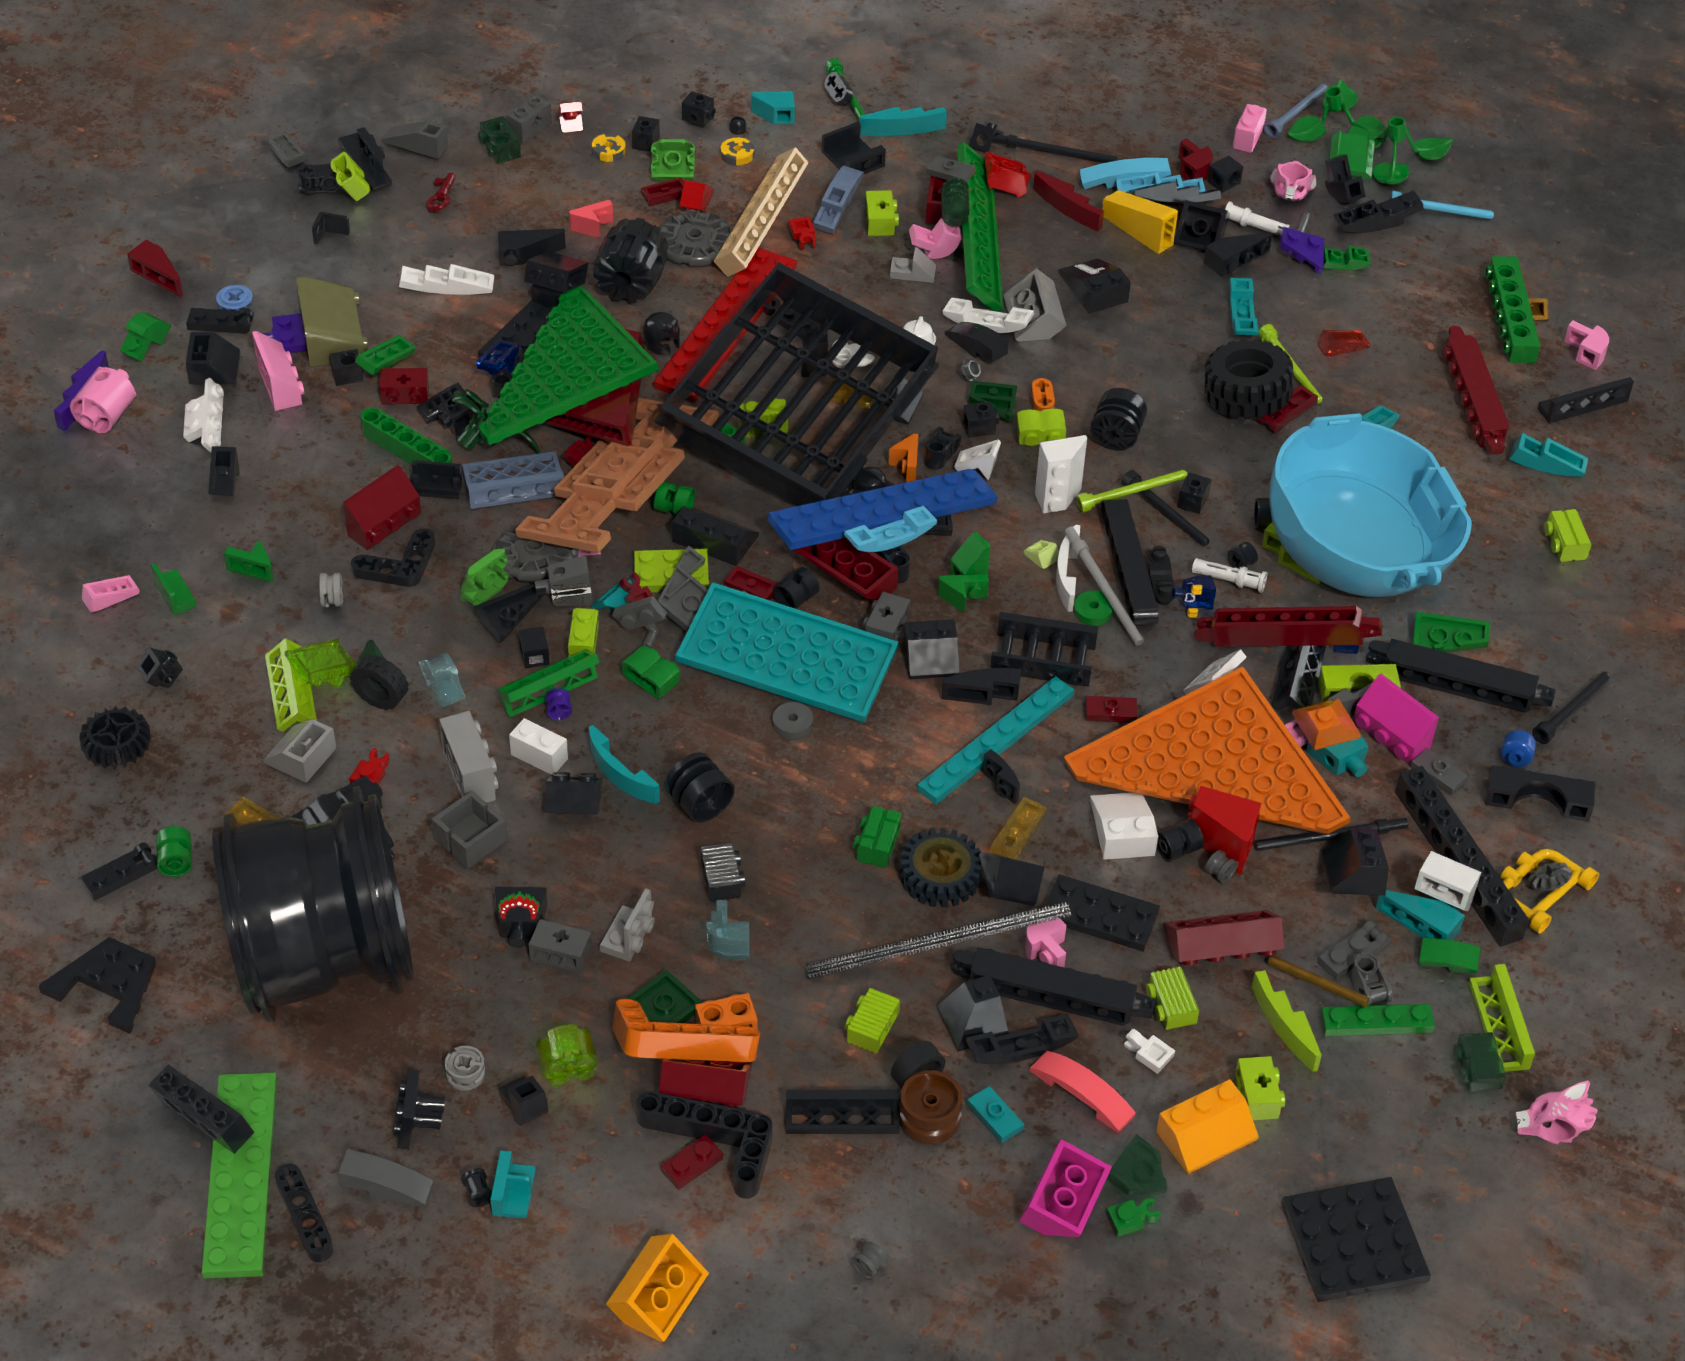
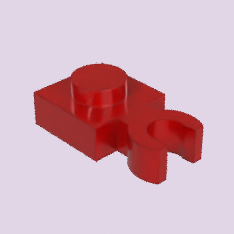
M810 216L788 220L789 230L793 239L799 240L800 249H805V243H810L815 248V228Z
M372 749L369 753L370 760L368 762L361 760L349 777L350 784L365 775L373 783L379 784L385 775V767L390 762L389 753L386 752L382 758H377V749Z

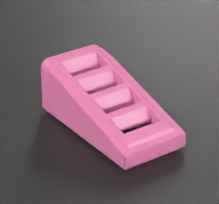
M130 575L83 584L82 600L92 613L139 594L140 590Z

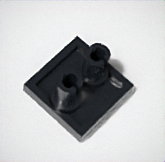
M408 1069L407 1079L400 1081L393 1136L398 1137L397 1148L409 1150L412 1129L415 1127L437 1130L441 1128L445 1096L420 1094V1091H417L420 1070Z

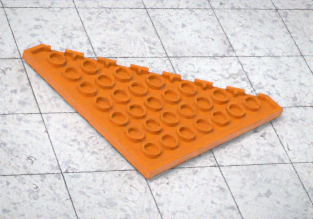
M1243 666L1064 756V762L1075 779L1081 782L1188 805L1192 795H1197L1200 786L1262 803L1259 820L1323 834H1329L1350 823V816Z

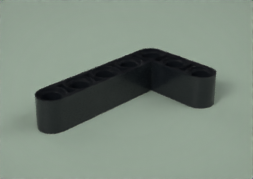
M647 1091L638 1096L636 1101L637 1121L642 1127L697 1139L706 1134L713 1142L740 1147L734 1167V1192L739 1197L745 1199L752 1198L758 1193L772 1145L773 1122L770 1117L761 1113Z

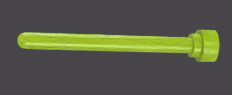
M1266 324L1259 329L1257 336L1262 342H1271L1273 346L1278 345L1283 351H1286L1278 341V332L1273 325ZM1290 356L1293 362L1294 377L1302 386L1318 396L1317 404H1320L1323 400L1321 395Z
M1180 470L1095 495L1085 492L1076 496L1077 504L1081 513L1088 512L1095 507V504L1102 503V500L1116 499L1183 480L1188 474L1185 470Z

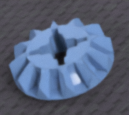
M242 285L227 286L221 289L216 296L220 309L231 311L247 308V306L252 305L253 299L251 290Z

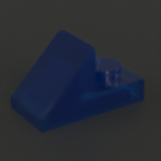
M498 340L476 361L477 369L487 371L491 375L494 373L498 374L500 371H507L512 374L519 351V344Z

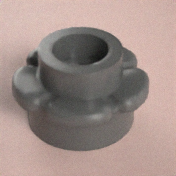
M965 359L962 361L960 374L967 381H973L981 373L980 365L974 359Z

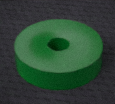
M1085 591L1075 599L1074 615L1080 622L1086 625L1099 626L1107 623L1112 618L1113 608L1103 592Z

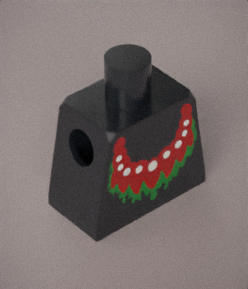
M495 887L500 936L509 938V944L512 947L521 948L525 946L526 938H532L539 920H544L548 906L547 888Z

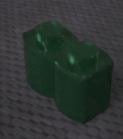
M1493 1033L1459 1035L1457 1044L1453 1046L1455 1060L1460 1061L1461 1064L1460 1078L1462 1083H1466L1470 1092L1503 1089L1505 1071L1498 1054L1497 1043Z

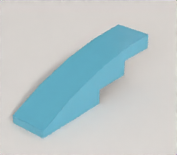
M1168 158L1124 159L1080 169L1084 189L1103 183L1109 189L1117 186L1116 179L1159 172L1160 178L1172 175Z
M1159 172L1116 179L1117 189L1129 193V190L1168 181L1176 182L1177 188L1194 185L1198 186L1199 192L1205 191L1203 178L1182 181L1181 175L1160 178Z

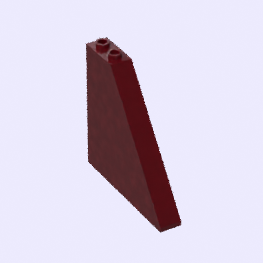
M625 329L645 350L640 332ZM641 378L631 382L628 386L615 389L605 396L588 401L585 405L577 406L562 415L552 417L544 423L629 446L632 444Z

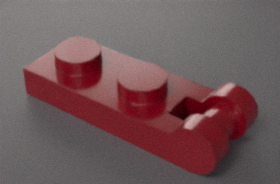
M1300 385L1293 390L1290 401L1283 409L1277 410L1275 414L1270 416L1266 414L1263 418L1257 419V421L1262 425L1266 424L1269 426V430L1276 434L1284 425L1317 404L1318 396Z

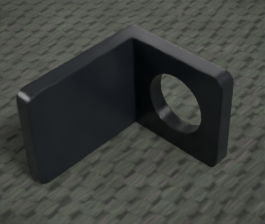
M987 121L985 125L976 123L969 146L989 152L995 133L1003 135L1004 132L997 130L998 125ZM981 133H985L988 138L987 143L983 146L977 143V136Z
M319 212L312 226L314 244H318L324 231L349 235L350 225L348 216Z

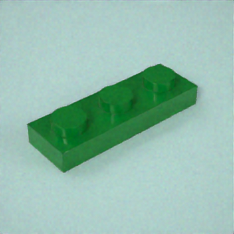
M397 335L357 355L355 363L366 372L374 375L380 372L381 368H388L414 355L417 347L402 336Z

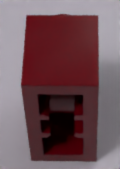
M381 368L380 395L382 405L421 404L428 400V368Z

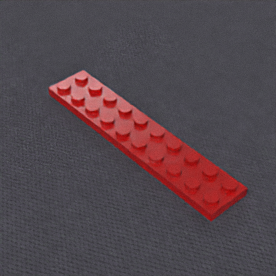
M758 247L746 269L739 271L654 380V388L672 394L711 346V342L727 323L729 324L778 262L795 270L797 260ZM773 292L764 304L769 305L776 293ZM764 304L749 322L754 324L764 311ZM745 329L741 331L698 384L700 387L705 389L748 331ZM692 392L686 400L695 403L699 396Z

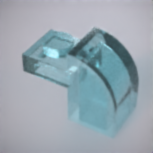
M445 652L419 662L427 686L432 685L440 708L466 699L457 674H459L448 653Z
M716 900L717 911H711V922H706V942L709 949L724 959H749V921L727 922V900Z

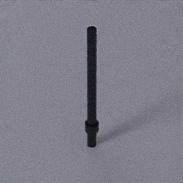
M995 134L993 142L1006 144L1010 148L1022 147L1102 163L1117 161V156L1021 139L1011 134L1009 136Z
M1386 818L1378 819L1374 823L1339 828L1329 834L1310 832L1257 840L1254 844L1256 851L1327 841L1339 838L1350 828L1359 829L1360 827L1377 829L1379 835L1389 834V831L1408 828L1407 818L1389 821Z

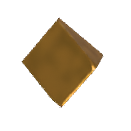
M1528 298L1534 321H1548L1547 298Z

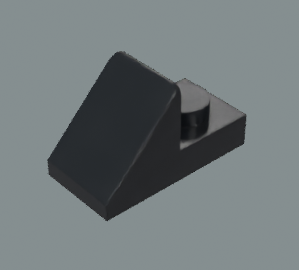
M212 446L208 494L234 496L236 475L240 474L237 448Z

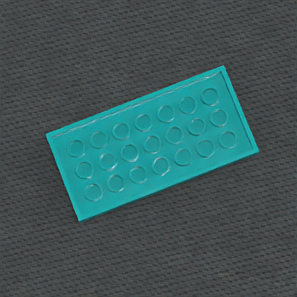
M712 582L676 653L675 661L865 723L896 654L899 642Z

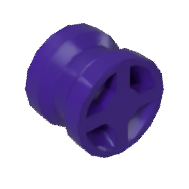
M561 688L553 689L545 695L549 718L564 720L572 714L570 693L567 690Z

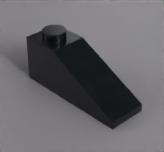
M565 228L498 231L500 266L523 265L527 263L528 259L544 252L555 253L565 249Z

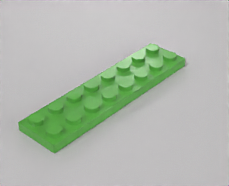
M276 1073L219 1075L217 1098L240 1113L252 1128L254 1134L235 1154L213 1139L202 1265L203 1279L263 1276L277 1089Z

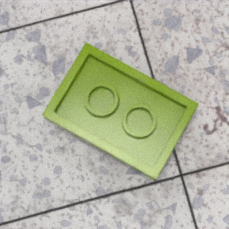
M686 549L634 551L635 573L640 577L641 588L648 586L651 592H663ZM694 549L705 558V563L691 576L709 589L707 549Z

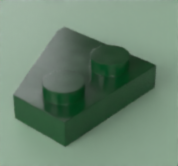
M972 381L969 403L976 404L991 401L994 411L997 410L999 413V418L1013 423L1017 386Z

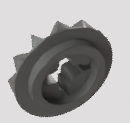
M1554 861L1551 864L1546 863L1543 866H1537L1536 870L1530 872L1528 880L1532 888L1550 891L1566 884L1571 879L1572 873L1566 863Z

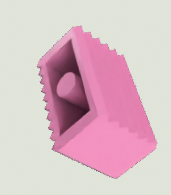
M1246 104L1244 112L1235 128L1234 149L1253 152L1264 128L1266 108Z

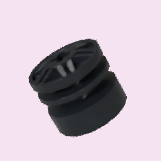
M1112 388L1106 391L1100 398L1097 411L1091 421L1090 432L1092 437L1098 444L1107 449L1121 451L1131 448L1137 442L1147 415L1145 401L1139 394L1129 389Z
M701 752L682 758L674 765L665 780L666 791L678 804H681L682 809L694 822L699 823L709 821L718 816L732 801L735 793L734 784L719 770L706 753Z

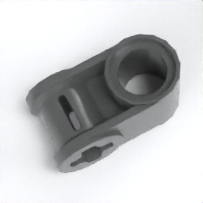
M1370 953L1358 954L1350 974V979L1356 991L1370 998L1367 1006L1378 1001H1392V988L1381 969L1378 959Z

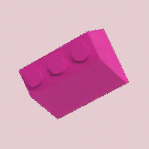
M1379 674L1358 702L1353 722L1374 737L1380 744L1391 750L1398 758L1411 765V762L1426 748L1431 749L1439 717L1383 674Z
M1061 1139L1051 1153L1019 1222L1045 1236L1080 1237L1112 1166Z

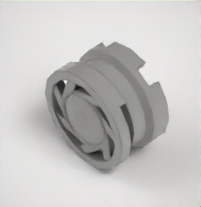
M320 573L321 607H329V605L342 607L343 583L341 573H334L333 575Z
M472 1046L454 1048L455 1051L451 1054L448 1053L445 1058L448 1083L453 1088L461 1091L477 1088L485 1078L484 1057L482 1053Z

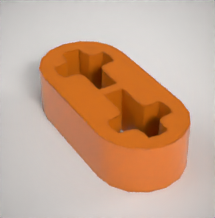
M1045 378L1034 380L1031 389L1033 410L1054 409L1055 398L1052 383Z

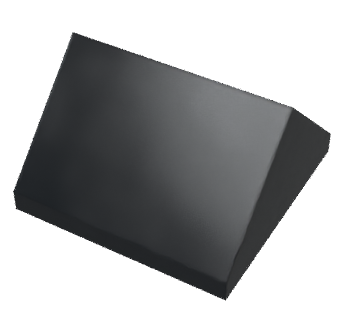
M982 851L979 853L990 897L1029 906L1036 904L1045 866Z

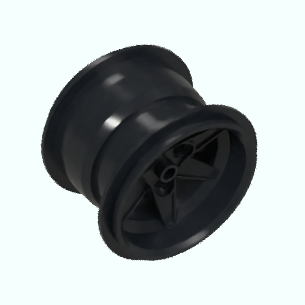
M360 786L353 787L354 801L342 804L331 821L307 825L305 820L290 817L238 825L234 814L229 813L224 816V828L222 826L213 828L212 844L217 885L238 981L250 1013L252 1015L258 1014L262 1010L267 1022H274L276 1020L277 1006L299 1002L328 993L339 984L340 978L365 973L379 984L392 982L396 995L403 993L402 976L405 977L406 981L414 980L407 928L382 813L376 794L368 795V801L365 802Z

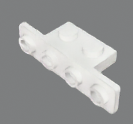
M208 378L205 380L204 395L185 404L183 437L188 442L201 437V444L211 453L212 446L221 445L224 391L219 384Z

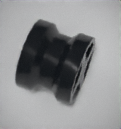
M1247 541L1242 542L1238 548L1230 549L1227 553L1228 561L1233 568L1240 569V567H1247V565H1253L1258 561L1256 549Z

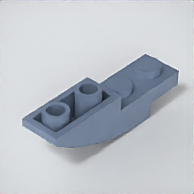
M845 165L840 168L821 201V207L813 222L814 228L834 234L846 207L850 205L864 172Z

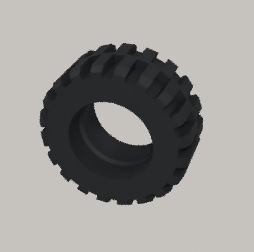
M1241 339L1239 342H1228L1226 346L1221 345L1214 350L1206 360V399L1215 410L1219 409L1220 413L1224 415L1229 414L1232 418L1244 417V419H1251L1252 417H1257L1259 419L1263 418L1266 414L1269 416L1273 415L1277 410L1280 411L1286 406L1293 394V362L1286 351H1283L1278 345L1273 346L1268 341L1260 342L1258 339H1253V341Z

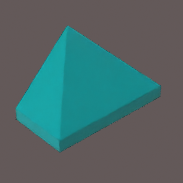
M630 576L626 577L627 581L632 584ZM618 582L592 603L591 607L599 610H614L616 607L627 604L624 598L629 593L624 591Z

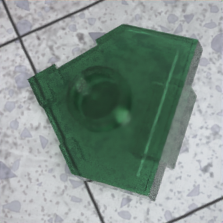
M1136 1134L1113 1164L1107 1180L1126 1195L1165 1193L1168 1190L1167 1181L1163 1176L1160 1151Z

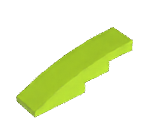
M1266 971L1255 972L1252 990L1271 1026L1299 1060L1312 1072L1318 1071L1322 1055L1304 1010L1293 1012L1285 990L1274 992Z

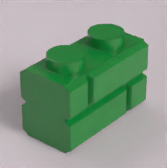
M873 806L870 809L869 815H863L860 830H863L862 835H856L853 850H857L858 862L873 863L874 866L883 868L888 866L901 828L902 814L900 812L889 809L886 811L884 808Z

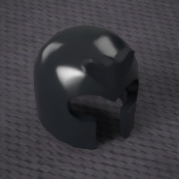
M657 312L651 314L645 320L643 335L645 344L651 351L660 355H670V346L660 343L662 339L676 337V347L679 348L680 328L678 320L673 315L666 312Z

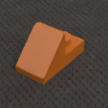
M912 434L889 449L888 464L890 466H902V473L907 474L906 482L916 481L918 434Z

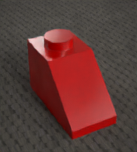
M684 180L679 206L685 208V211L701 210V212H705L714 194V188L707 184Z

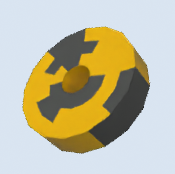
M603 134L597 136L592 141V154L600 161H617L624 157L626 153L625 141L618 135Z
M730 138L721 145V158L730 165L748 164L755 156L753 143L745 138Z

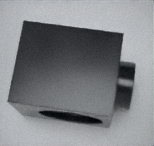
M1228 155L1210 165L1207 182L1223 193L1241 183L1243 166Z
M357 349L330 354L331 368L336 386L363 381L362 372L365 370L355 363L357 355H359Z
M544 627L518 630L520 650L525 669L550 665L549 648Z

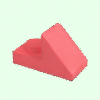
M610 200L569 211L570 229L578 233L600 237V225L613 222V204Z

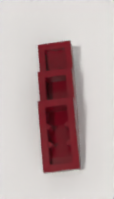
M1038 170L1035 171L1034 191L1064 215L1099 232L1103 225L1104 210L1090 205L1088 197L1074 192V185Z

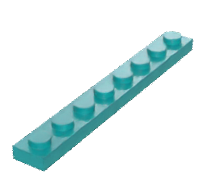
M1055 676L918 784L917 791L937 805L983 768L984 754L992 749L998 755L1003 753L1074 696V689Z

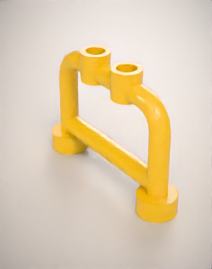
M1542 849L1532 855L1523 852L1516 863L1519 867L1516 870L1511 866L1506 867L1500 878L1509 890L1512 887L1518 886L1522 878L1527 873L1535 870L1542 860L1548 859L1558 863H1566L1570 867L1571 879L1562 887L1552 890L1532 909L1514 898L1531 922L1530 928L1541 934L1548 927L1552 919L1545 911L1577 882L1584 889L1590 890L1597 882L1600 875L1599 872L1591 867L1585 870L1555 850Z

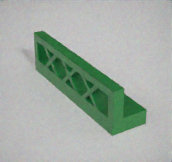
M585 649L498 688L507 717L510 718L545 702V695L551 688H561L570 691L598 678L594 666L600 663L597 654ZM585 669L589 671V674L581 678L575 676L576 673ZM567 678L563 686H553L554 683ZM544 688L541 696L535 698L530 695ZM522 698L519 706L511 708L510 703Z

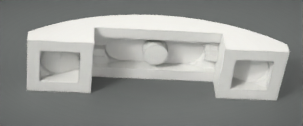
M951 298L943 309V315L956 323L972 322L988 327L998 333H1009L1026 328L1034 315V310L1013 307L1008 314L973 308L972 301Z
M1075 525L1074 529L1080 536V525ZM1066 535L1059 550L1056 585L1062 604L1067 611L1073 612L1076 577H1067L1066 575L1068 558L1077 559V555L1072 549L1073 544Z

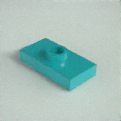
M990 1086L967 1099V1106L1001 1144L1024 1130L1025 1124Z

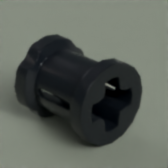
M481 1168L467 1171L461 1177V1181L469 1193L468 1202L471 1207H482L491 1202L492 1190L488 1188L486 1183L487 1175L484 1169Z

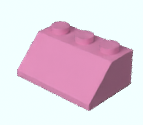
M258 331L252 332L257 367L274 410L277 411L302 405L301 395L305 394L302 381H297L298 373L296 367L291 366L292 358L290 352H285L281 342Z

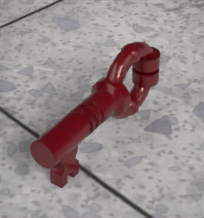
M448 173L446 178L435 179L434 186H442L435 195L426 201V207L430 212H441L442 209L450 204V197L447 194L456 178L454 173ZM435 200H438V201L443 202L442 204H440V203L433 204V202H434Z

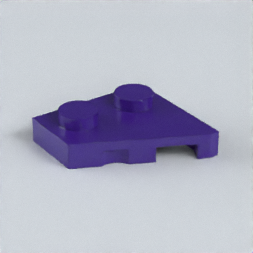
M1283 227L1280 232L1279 248L1293 255L1301 263L1306 260L1315 266L1314 271L1320 274L1324 263V238Z

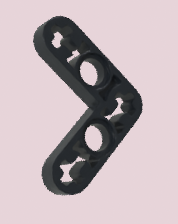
M427 528L416 530L411 537L402 561L370 555H357L351 560L352 574L359 579L406 587L416 586L422 579L435 547L434 533ZM413 555L423 556L419 560L411 559ZM383 568L392 569V571L389 573L380 572V570Z

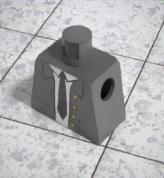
M586 555L549 565V579L535 581L537 596L552 593L553 605L556 607L588 606L593 603Z

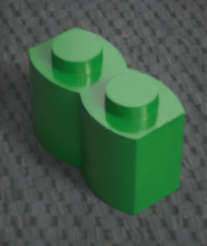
M642 645L622 662V674L633 684L641 686L645 692L656 699H661L680 682L678 666L672 661L661 658L659 653L653 648Z

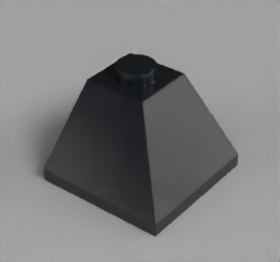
M990 975L964 982L937 1006V1010L957 1052L969 1049L966 1042L967 1037L993 1032L995 1037L1009 1034L1001 997Z

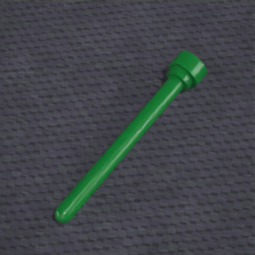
M838 58L830 59L825 65L828 74L836 72L844 77V67ZM853 93L850 105L859 119V116L866 114Z

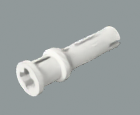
M1230 201L1225 208L1230 213L1229 220L1240 223L1242 227L1249 225L1280 236L1283 227L1290 228L1288 224L1252 213L1250 208L1246 207L1244 209L1235 206Z
M1195 558L1192 566V573L1236 583V586L1239 588L1245 586L1257 589L1259 593H1263L1268 575L1264 571L1262 573L1250 571L1244 566L1238 569L1204 561L1199 558Z

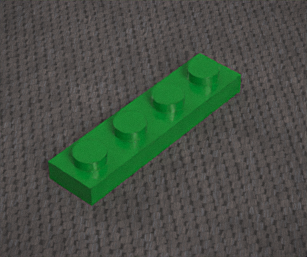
M1430 1004L1367 1006L1366 1008L1363 1006L1322 1007L1320 1013L1325 1036L1433 1033L1435 1029Z

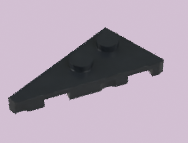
M534 582L474 606V614L501 643L544 595L537 596Z

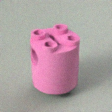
M98 367L71 401L70 410L75 420L92 432L106 433L110 431L136 397L134 387L130 380H128V373L122 369L115 370L108 367Z

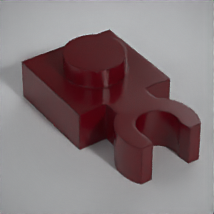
M588 435L583 442L579 439L562 456L574 467L594 446L590 441L593 437Z
M633 573L629 577L632 584L627 581L626 577L619 581L620 587L629 593L624 598L627 604L653 596L648 586L641 588L640 577L637 573Z

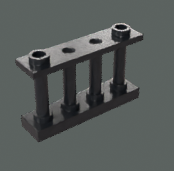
M1000 612L997 636H1003L1004 638L1001 653L992 652L990 668L1021 669V677L1050 681L1056 676L1067 684L1089 687L1092 666H1085L1087 649H1096L1099 626ZM1013 638L1028 640L1025 656L1011 654ZM1038 642L1053 644L1050 660L1035 658ZM1063 646L1077 648L1075 664L1060 662Z

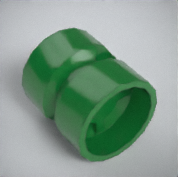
M664 481L656 490L654 510L665 513L673 511L674 515H677L683 506L693 508L696 495L695 488L680 485L677 488L675 483Z
M178 826L166 827L160 830L156 836L158 871L170 877L187 874L193 866L191 833L187 829Z

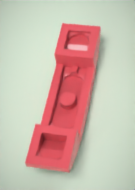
M1046 1051L1030 1067L1029 1071L1048 1085L1052 1086L1054 1083H1057L1097 1111L1096 1118L1117 1133L1136 1114L1124 1098L1109 1084L1086 1067L1068 1057Z

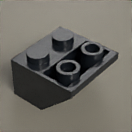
M191 332L186 358L189 384H205V380L211 378L216 384H236L240 349L214 332Z
M555 772L546 780L545 812L598 814L600 811L602 778H596V773H581L579 777H570V772Z

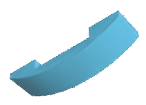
M924 506L905 511L902 520L871 530L862 525L845 531L844 535L857 550L864 552L884 551L908 543L924 534L937 524V519Z

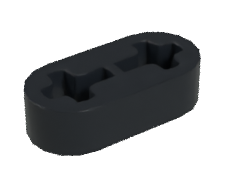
M836 72L830 73L825 79V88L835 102L842 106L848 105L853 98V90L843 76Z

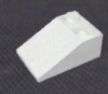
M1119 793L1090 796L1103 860L1155 856L1158 833L1154 816L1142 794Z

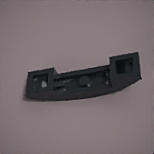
M1067 1013L1043 1019L1039 1027L997 1037L994 1036L993 1032L967 1037L966 1042L976 1063L1007 1064L1038 1057L1046 1051L1052 1052L1076 1040L1079 1034Z

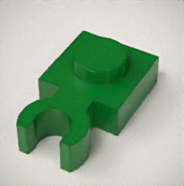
M1147 1198L1139 1206H1136L1134 1200H1129L1107 1207L1106 1215L1116 1236L1119 1237L1144 1229V1221L1149 1223L1159 1221L1161 1217L1160 1210L1155 1212L1147 1210L1154 1207L1155 1199Z

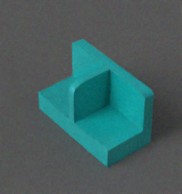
M500 1150L491 1195L492 1215L527 1218L536 1170L534 1166L513 1164L511 1151Z

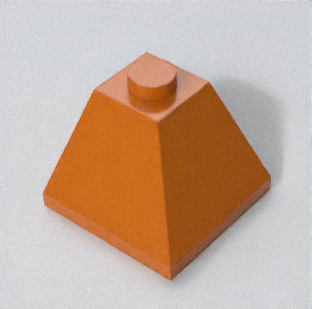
M1339 698L1299 708L1292 712L1313 750L1361 738L1360 732Z

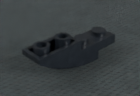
M1413 190L1379 204L1374 199L1334 214V218L1342 231L1354 233L1374 232L1404 224V217L1422 211L1424 208L1422 201Z

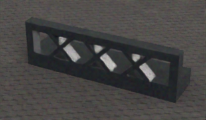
M1631 377L1541 401L1537 409L1550 424L1628 402L1634 381Z
M1327 645L1317 646L1316 651L1313 646H1286L1271 703L1277 711L1289 705H1292L1295 709L1312 705ZM1308 657H1309V659H1310V661H1311L1312 669H1310V666H1309V663H1308V660H1307ZM1303 675H1305L1306 681L1308 683L1307 687L1305 685ZM1299 693L1301 694L1303 703L1299 699H1297Z
M786 1090V1134H899L900 1090ZM792 1115H804L809 1120L805 1124H792ZM824 1115H832L837 1121L831 1125L824 1124L819 1119ZM852 1115H861L865 1121L861 1125H853L848 1119ZM880 1115H893V1125H882L876 1119Z

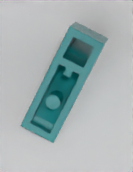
M1386 890L1385 896L1379 895L1375 908L1421 938L1453 940L1461 931L1465 917L1456 908L1449 906L1443 901Z

